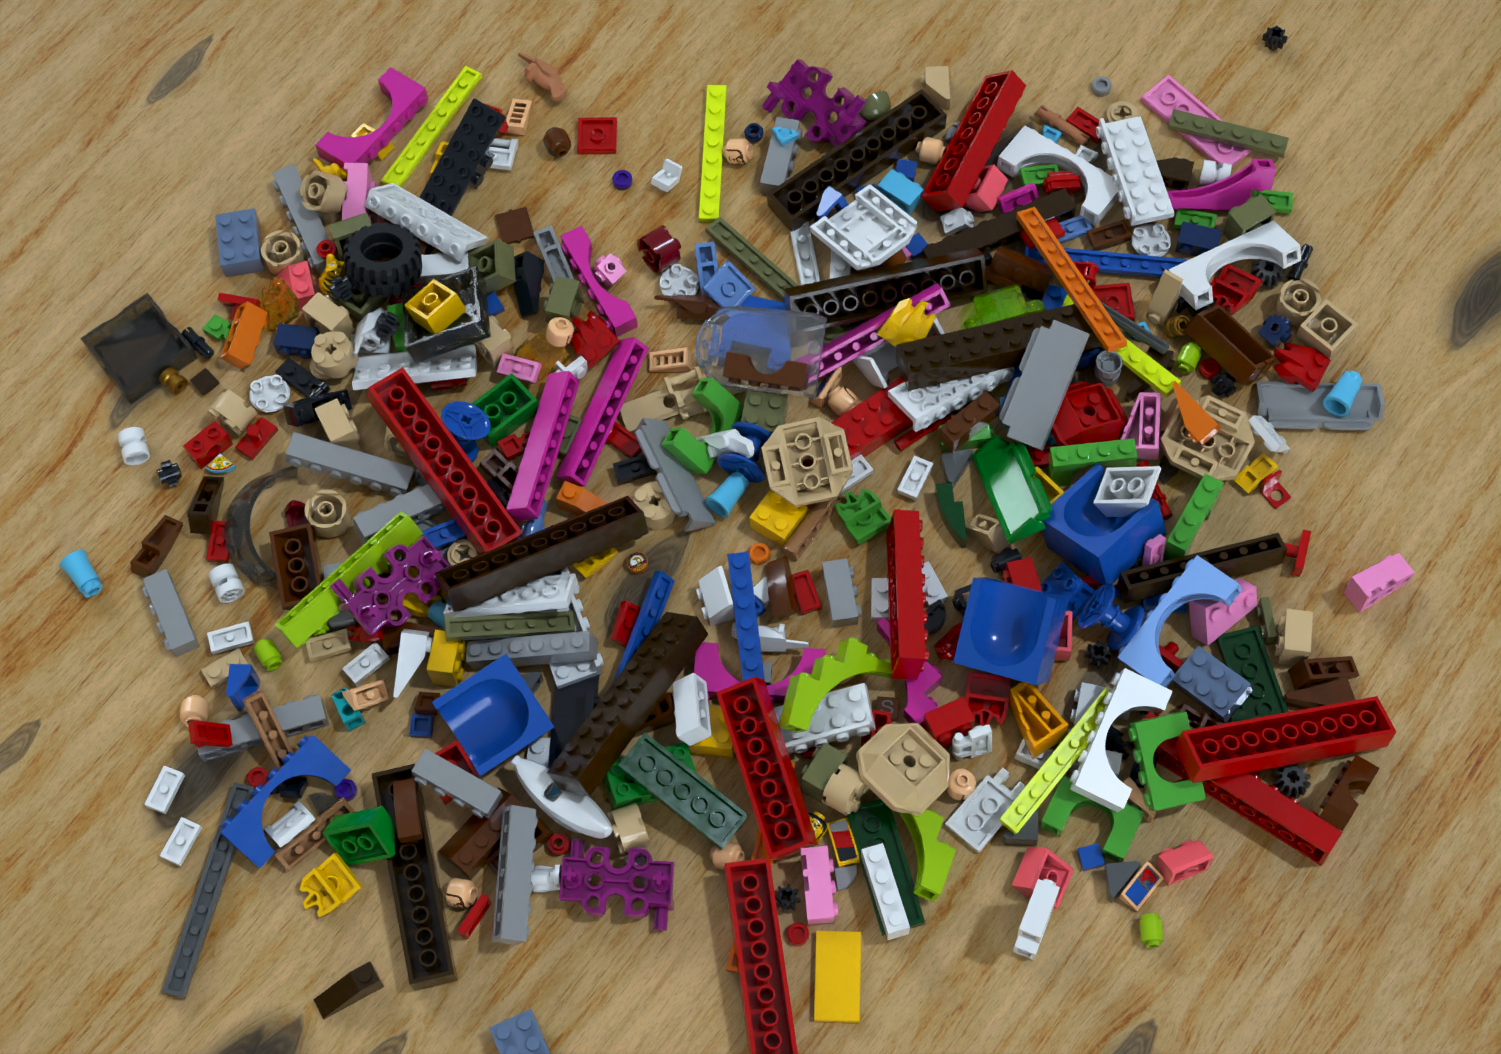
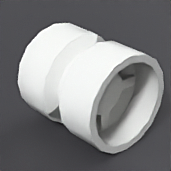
M1204 160L1199 185H1210L1229 177L1232 164L1220 163L1217 165L1215 161Z
M130 427L118 433L117 437L119 445L122 447L121 453L125 464L139 465L150 458L149 448L146 444V437L142 428Z
M222 564L210 571L208 577L221 603L233 602L245 593V589L240 579H238V574L233 564Z

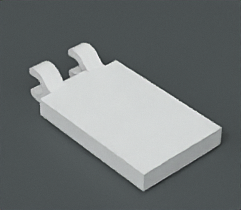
M1004 768L994 778L987 775L971 796L963 802L945 823L946 827L977 853H980L1004 826L998 820L1025 787L1020 781L1012 791L1005 787L1003 783L1009 778L1010 773Z

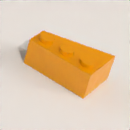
M1021 682L1010 689L1009 705L1033 760L1066 737L1068 723L1033 684Z

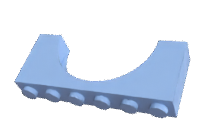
M1197 555L1194 560L1191 559L1186 564L1184 573L1175 578L1169 592L1161 596L1155 610H1151L1147 614L1144 624L1138 629L1130 642L1119 650L1117 658L1136 674L1166 688L1176 676L1172 669L1164 663L1159 649L1160 632L1169 615L1185 603L1202 599L1214 600L1229 607L1242 591L1239 583Z

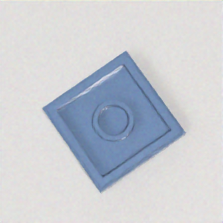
M729 260L701 288L715 304L729 312L728 317L756 289Z

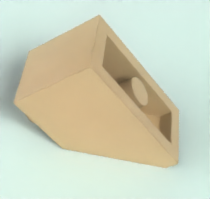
M948 66L925 67V74L921 75V86H925V92L932 100L945 110H949L950 87Z
M977 514L965 525L966 530L986 549L1000 553L1008 547L1009 542H1007L998 519Z

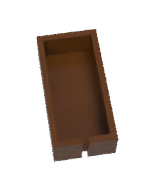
M1219 304L1198 313L1185 331L1194 342L1198 343L1209 356H1212L1219 363L1221 368L1227 370L1234 377L1235 381L1243 386L1264 377L1277 360L1270 351Z

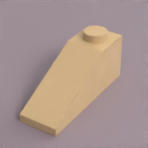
M1166 269L1162 274L1146 313V317L1152 323L1159 324L1162 327L1165 320L1170 318L1176 309L1183 283L1182 278Z

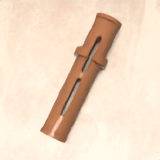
M1041 105L1036 111L1035 115L1046 121L1049 127L1059 130L1080 146H1085L1088 143L1090 136L1065 121L1059 113L1055 114L1044 105Z

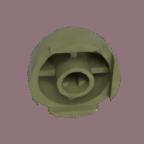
M880 91L869 95V98L865 99L866 104L858 114L866 121V125L871 124L891 110V102L887 92Z

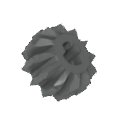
M1257 259V261L1252 263L1250 274L1261 279L1263 282L1261 286L1266 285L1267 289H1269L1271 285L1276 287L1279 282L1283 281L1286 269H1283L1274 262Z
M1297 763L1293 766L1277 767L1278 772L1273 774V778L1276 779L1273 782V786L1279 787L1281 793L1285 792L1287 798L1290 794H1292L1294 799H1297L1299 794L1305 795L1307 792L1306 788H1309L1311 785L1307 781L1311 777L1310 774L1304 773L1306 766L1298 768L1299 764ZM1289 777L1293 778L1294 783L1290 782Z

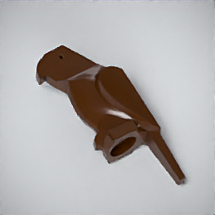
M677 294L676 296L655 295L654 297L655 300L677 302V319L682 321L689 317L695 320H712L720 328L728 319L729 312L712 302L707 296Z

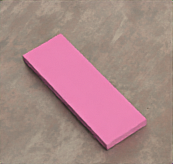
M1167 75L1141 97V102L1168 125L1173 109L1223 121L1170 75ZM1178 132L1210 161H1215L1217 165L1227 163L1232 164L1233 168L1253 151Z

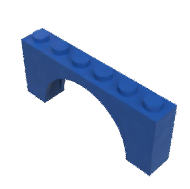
M305 735L297 743L299 748L294 753L290 751L281 760L284 764L279 769L274 768L266 776L269 780L263 786L259 784L251 792L253 797L248 802L244 800L235 809L238 813L232 819L228 817L220 825L222 830L219 833L257 868H261L275 853L267 842L262 829L263 807L273 789L283 781L301 775L323 779L335 787L351 771L347 765L314 735L309 737Z

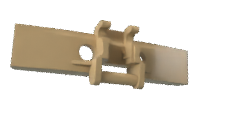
M696 366L692 371L669 379L668 377L663 378L666 386L665 389L624 403L620 413L626 429L632 432L636 430L643 417L666 420L680 415L681 419L685 420L699 413L708 412L691 395L701 378L713 377L733 396L758 386L748 385V381L741 380L740 384L728 382L729 378L723 377L724 368L702 375L699 366ZM697 378V384L694 387L684 391L673 392L672 386ZM665 398H673L675 405L672 408L665 407L663 404Z

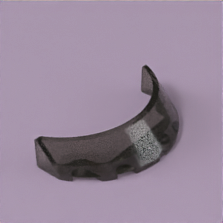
M286 467L265 473L253 479L238 492L228 509L224 530L227 549L235 566L251 582L258 586L278 588L276 573L269 569L261 560L251 539L250 518L253 506L262 490L272 487L277 478H297L298 467Z

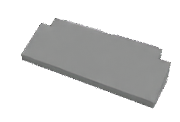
M1053 320L1050 329L1043 326L1034 329L1019 366L1022 375L1013 380L999 415L1000 420L1003 421L1002 423L1010 427L1007 437L1043 451L1090 334L1056 320Z
M1256 381L1255 386L1257 416L1267 419V422H1271L1274 428L1372 429L1373 421H1382L1385 402L1381 384H1361L1352 403L1349 415L1339 417L1328 412L1323 406V399L1330 393L1336 383H1319L1314 392H1311L1298 382H1294L1291 385L1288 382Z
M643 417L636 428L635 436L650 467L656 469L658 473L656 480L671 511L677 514L678 517H689L690 520L684 527L685 532L714 526L716 522L705 503L690 469L661 445L670 431L667 422Z

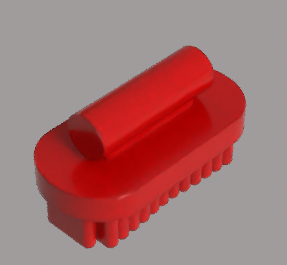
M1072 171L1048 172L1047 178L1043 181V187L1048 195L1052 191H1059L1064 188L1069 194L1076 193L1081 189V179L1079 175H1073Z
M962 623L955 624L944 637L934 644V649L937 651L936 654L940 659L948 658L950 661L954 660Z

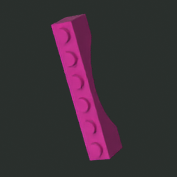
M580 226L561 235L562 244L560 246L564 255L569 256L570 259L568 261L571 268L578 271L579 274L577 276L581 285H586L588 288L586 291L590 300H595L597 304L596 309L600 316L604 315L605 323L609 326V329L618 337L637 328V318L628 302L609 294L594 278L590 269L591 240L583 227Z

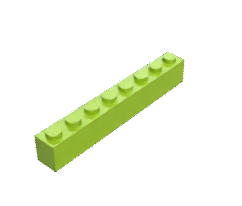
M400 511L275 624V627L296 648L304 645L315 631L322 629L327 620L340 612L338 606L342 601L330 587L333 582L340 578L352 594L355 593L353 581L359 573L369 567L377 575L385 572L390 563L382 554L395 545L411 546L419 539L423 532L409 515ZM398 551L394 552L395 559L397 560L401 557ZM367 578L363 579L365 588L370 585V581Z

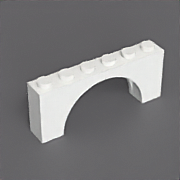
M1024 126L999 155L997 168L1014 177L1019 169L1023 167L1057 164V167L1072 171L1073 175H1079L1085 192V201L1081 206L1079 216H1083L1090 224L1096 227L1119 199V190L1117 186H1114L1112 176L1105 173L1101 168L1088 163L1084 158H1080L1068 149L1054 143L1053 140L1042 136L1036 130Z
M1273 220L1169 269V271L1183 279L1180 295L1195 310H1198L1213 303L1212 286L1208 282L1212 275L1221 267L1238 260L1263 259L1274 262L1285 269L1301 261L1300 244Z
M1126 668L1120 673H1115L1111 684L1114 685L1112 691H1108L1103 700V704H1105L1103 712L1099 711L1095 719L1097 724L1095 731L1092 730L1086 740L1089 743L1087 750H1083L1080 754L1078 762L1081 764L1078 770H1074L1070 778V782H1072L1070 790L1116 812L1124 809L1132 788L1122 783L1108 764L1105 752L1107 732L1113 721L1124 713L1130 711L1162 713L1172 694L1171 690Z

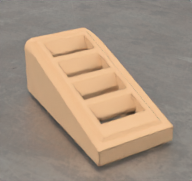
M512 100L506 118L509 127L506 133L525 135L532 101ZM516 105L526 106V108H525V107H516Z
M688 347L649 352V371H692V352ZM657 358H660V365H657ZM665 358H668V364H665Z
M1128 777L1123 783L1132 788L1126 804H1134L1140 807L1141 811L1145 812L1143 818L1151 823L1156 815V811L1149 810V807H1146L1143 793L1132 778Z

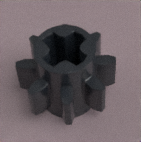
M1278 26L1268 27L1262 38L1263 41H1266L1264 47H1268L1272 51L1278 48L1282 49L1288 38L1284 36L1285 29L1282 30Z
M337 276L330 280L333 285L329 287V290L336 300L341 298L345 302L352 297L351 291L354 288L347 277L342 279Z
M387 312L386 315L381 313L374 325L379 328L377 333L384 337H387L388 334L393 336L400 325L396 321L398 316L391 312Z
M1226 372L1222 375L1220 373L1216 374L1210 381L1214 384L1211 390L1221 398L1225 395L1227 397L1231 396L1237 389L1234 386L1236 383L1234 377Z
M170 460L161 463L160 469H157L162 484L168 483L169 487L179 484L178 478L182 477V473L178 463L172 464Z
M1099 640L1093 646L1088 644V651L1084 654L1085 658H1089L1088 666L1094 665L1099 669L1102 664L1108 665L1109 661L1107 658H1110L1112 652H1107L1108 644H1100Z
M787 884L785 888L778 886L779 893L775 894V899L778 900L776 902L777 908H783L784 913L788 909L795 911V903L801 902V898L795 897L798 894V889L792 890L790 884ZM783 896L791 897V901L783 900Z

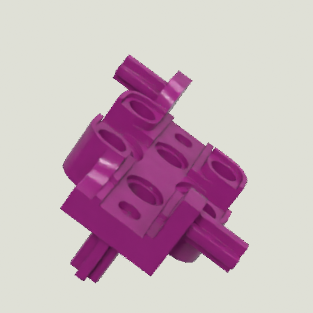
M797 59L791 65L790 70L779 83L769 82L767 85L771 94L763 103L762 108L769 113L773 111L780 99L783 100L781 105L782 112L788 119L801 121L808 112L814 113L816 123L804 134L811 141L823 143L830 141L837 147L862 130L866 123L858 114L866 104V100L860 95L854 97L848 89L842 87L837 89L838 91L833 98L827 96L826 86L833 76L825 68L809 67L803 60ZM807 87H810L812 91L809 98H806L804 94ZM836 112L837 120L832 123L830 115Z
M422 536L409 548L399 544L390 547L382 554L392 566V573L389 577L381 578L369 567L355 577L353 581L355 593L352 594L340 578L333 582L330 587L342 601L338 608L342 612L348 611L351 613L363 630L371 636L383 625L396 627L402 625L411 617V614L403 605L402 600L405 594L414 593L423 604L431 600L437 594L439 588L434 573L448 568L450 565L441 556L442 552L440 550L437 551L426 536ZM395 551H398L401 554L400 561H397L395 559ZM410 566H415L418 570V575L415 578L410 577L408 574ZM364 578H367L370 581L369 588L364 587ZM423 583L428 587L427 594L421 590ZM379 593L386 595L387 602L385 605H380L377 602L376 597ZM391 611H395L397 613L396 621H393L391 619Z
M572 840L570 857H563L560 901L582 903L584 910L589 916L603 917L606 912L607 899L615 894L621 895L625 899V916H629L630 919H642L653 908L655 909L654 930L667 931L668 910H674V862L653 861L646 849L629 848L628 863L623 868L617 869L613 868L609 863V847H592L586 852L585 858H583L585 840ZM596 855L603 856L599 864L592 863V859ZM640 857L647 858V863L643 866L636 865V861ZM592 875H599L601 877V883L598 886H591L589 884V878ZM637 877L645 878L646 883L644 887H634V879ZM592 899H598V907L594 909L588 907ZM637 901L644 902V907L639 911L634 910L633 904Z

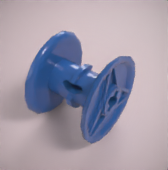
M463 401L448 403L442 409V421L473 463L478 455V447L475 440L484 438L490 432L491 424L489 418L483 410L473 404Z
M735 422L731 429H736L741 436L753 441L754 455L748 459L739 453L722 454L717 458V463L730 475L733 472H740L749 482H762L765 480V472L755 462L760 459L761 447L768 441L772 433L752 423Z
M1107 583L1099 587L1086 601L1079 614L1078 625L1080 628H1089L1099 621L1104 629L1106 627L1110 629L1107 644L1110 650L1116 651L1126 645L1137 633L1144 619L1145 610L1142 606H1133L1125 612L1119 610L1120 606L1112 605L1115 597V588L1112 584Z

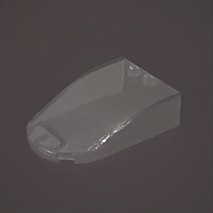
M746 306L724 307L716 311V314L709 320H706L698 333L696 340L698 365L702 368L707 378L713 377L725 388L816 400L827 318L808 312ZM726 352L751 356L754 367L762 374L777 372L784 366L786 361L807 363L811 365L807 390L792 391L784 386H781L780 389L768 388V384L761 383L760 387L748 385V381L741 380L740 384L728 382L729 378L723 377Z

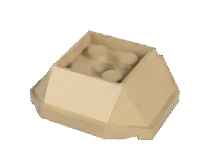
M1210 395L1195 400L1221 427L1207 441L1211 446H1205L1199 441L1195 444L1187 436L1189 431L1184 425L1182 414L1178 407L1160 440V444L1170 464L1200 479L1203 478L1205 473L1220 481L1236 479L1255 444L1247 414Z
M821 417L779 425L768 441L761 447L770 490L795 507L837 499L853 473L844 429L833 425ZM807 459L814 462L810 467H805L802 463Z
M918 723L885 724L856 753L860 779L892 811L920 816L949 787L950 754Z

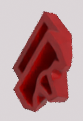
M1231 264L1225 265L1218 278L1214 277L1210 283L1213 300H1217L1215 306L1219 304L1224 310L1230 307L1229 311L1235 314L1253 299L1263 283L1262 280Z
M589 311L587 321L574 316L572 322L577 331L573 332L570 344L579 357L582 356L587 361L588 367L592 369L621 341L600 316Z
M1285 343L1284 349L1277 348L1274 350V356L1281 363L1275 365L1274 369L1282 379L1291 385L1296 381L1311 392L1317 389L1331 361L1329 358L1314 348Z
M968 672L965 700L973 715H980L981 726L988 725L992 717H995L998 723L1003 724L1008 712L1011 678Z

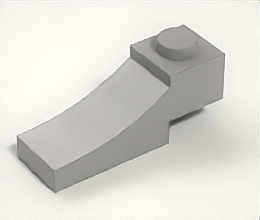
M552 225L533 232L553 283L556 276L574 280Z

